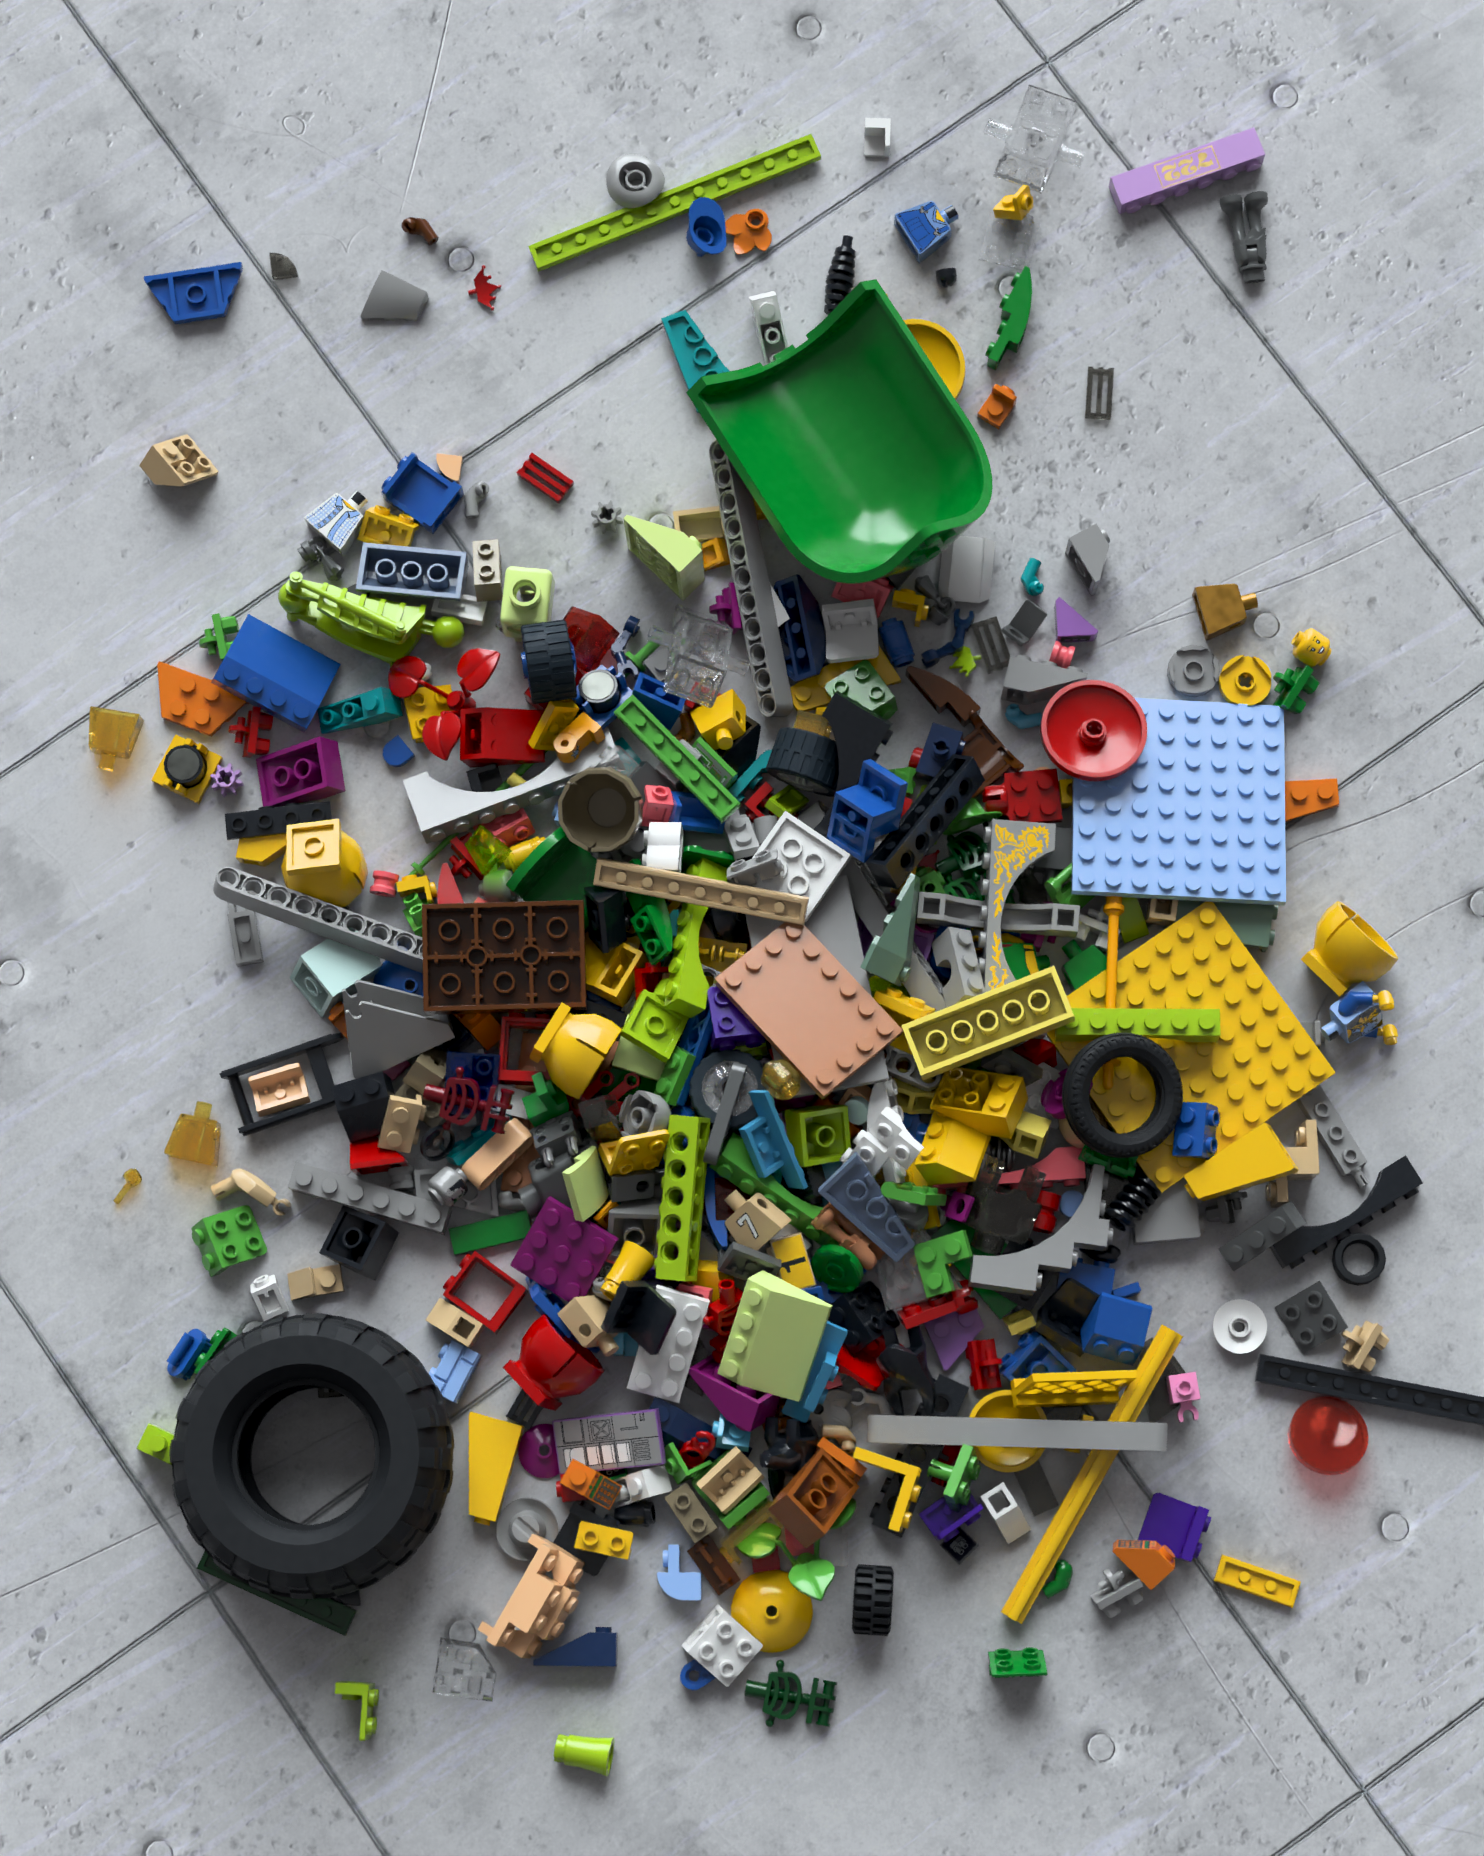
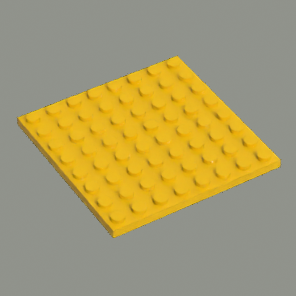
M1204 902L1117 961L1116 1008L1220 1009V1038L1217 1042H1186L1173 1039L1148 1038L1161 1046L1174 1061L1182 1081L1183 1102H1203L1218 1107L1220 1121L1216 1127L1217 1150L1214 1155L1275 1116L1336 1073L1213 902ZM1107 969L1067 995L1071 1008H1105ZM1055 1029L1047 1032L1046 1035L1051 1043L1055 1044L1056 1050L1068 1067L1077 1053L1093 1041H1055ZM1129 1057L1116 1058L1121 1061V1065L1114 1067L1113 1087L1110 1090H1106L1103 1087V1067H1101L1093 1077V1086L1089 1095L1117 1134L1134 1131L1143 1125L1152 1113L1155 1104V1085L1150 1073L1141 1063ZM1175 1127L1160 1145L1145 1154L1139 1155L1136 1161L1144 1175L1156 1184L1161 1193L1183 1179L1184 1175L1207 1161L1203 1158L1175 1157L1172 1155Z

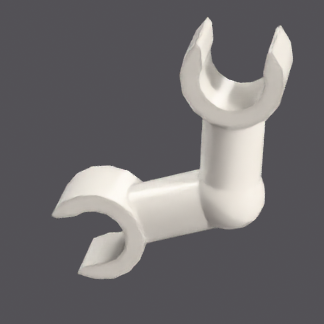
M861 1388L853 1389V1391L863 1394L861 1402H851L854 1405L860 1406L864 1403L879 1405L881 1415H893L885 1393H868Z

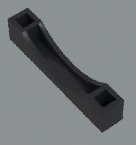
M1405 1155L1378 1173L1375 1185L1368 1197L1350 1215L1336 1222L1320 1226H1301L1271 1246L1270 1249L1282 1269L1288 1265L1293 1269L1305 1262L1303 1256L1312 1251L1316 1255L1328 1248L1327 1241L1335 1237L1338 1242L1351 1234L1349 1231L1350 1227L1358 1224L1361 1228L1374 1220L1372 1217L1373 1213L1381 1210L1384 1214L1397 1206L1394 1201L1403 1196L1407 1200L1419 1192L1417 1187L1423 1184Z

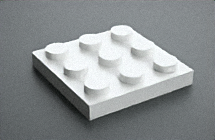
M785 811L755 853L756 855L763 850L773 851L777 849V861H781L784 870L780 872V875L764 881L761 880L759 873H756L754 875L757 883L751 886L809 897L805 922H807L852 856Z

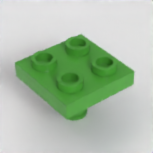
M966 1444L962 1445L954 1467L933 1459L930 1463L932 1467L929 1466L927 1473L928 1476L948 1482L943 1495L949 1509L960 1512L962 1505H967L971 1496L969 1487L972 1480H977L981 1470L974 1447Z

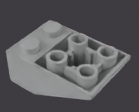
M1024 655L1010 656L1001 700L1028 705L1051 699L1065 686L1086 680L1088 673H1083L1082 669L1069 666L1067 669L1057 667V664L1051 661L1034 662L1031 661L1030 657Z

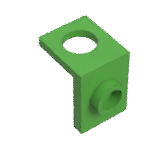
M673 1442L664 1448L666 1458L664 1466L667 1472L673 1476L677 1485L696 1477L701 1471L712 1465V1461L709 1460L688 1470Z

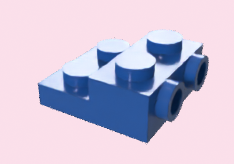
M1035 1331L1031 1334L1025 1333L1020 1337L1017 1343L1019 1345L1017 1350L1013 1354L1007 1353L1002 1358L1003 1364L999 1368V1373L1009 1383L1016 1378H1028L1034 1373L1077 1371L1042 1335Z

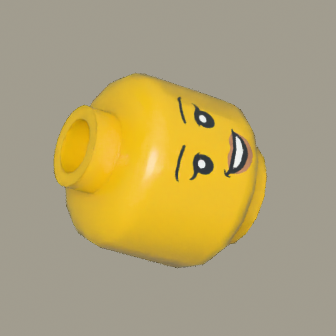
M1312 628L1304 632L1299 631L1291 642L1294 645L1293 656L1309 667L1323 665L1332 651L1330 640Z

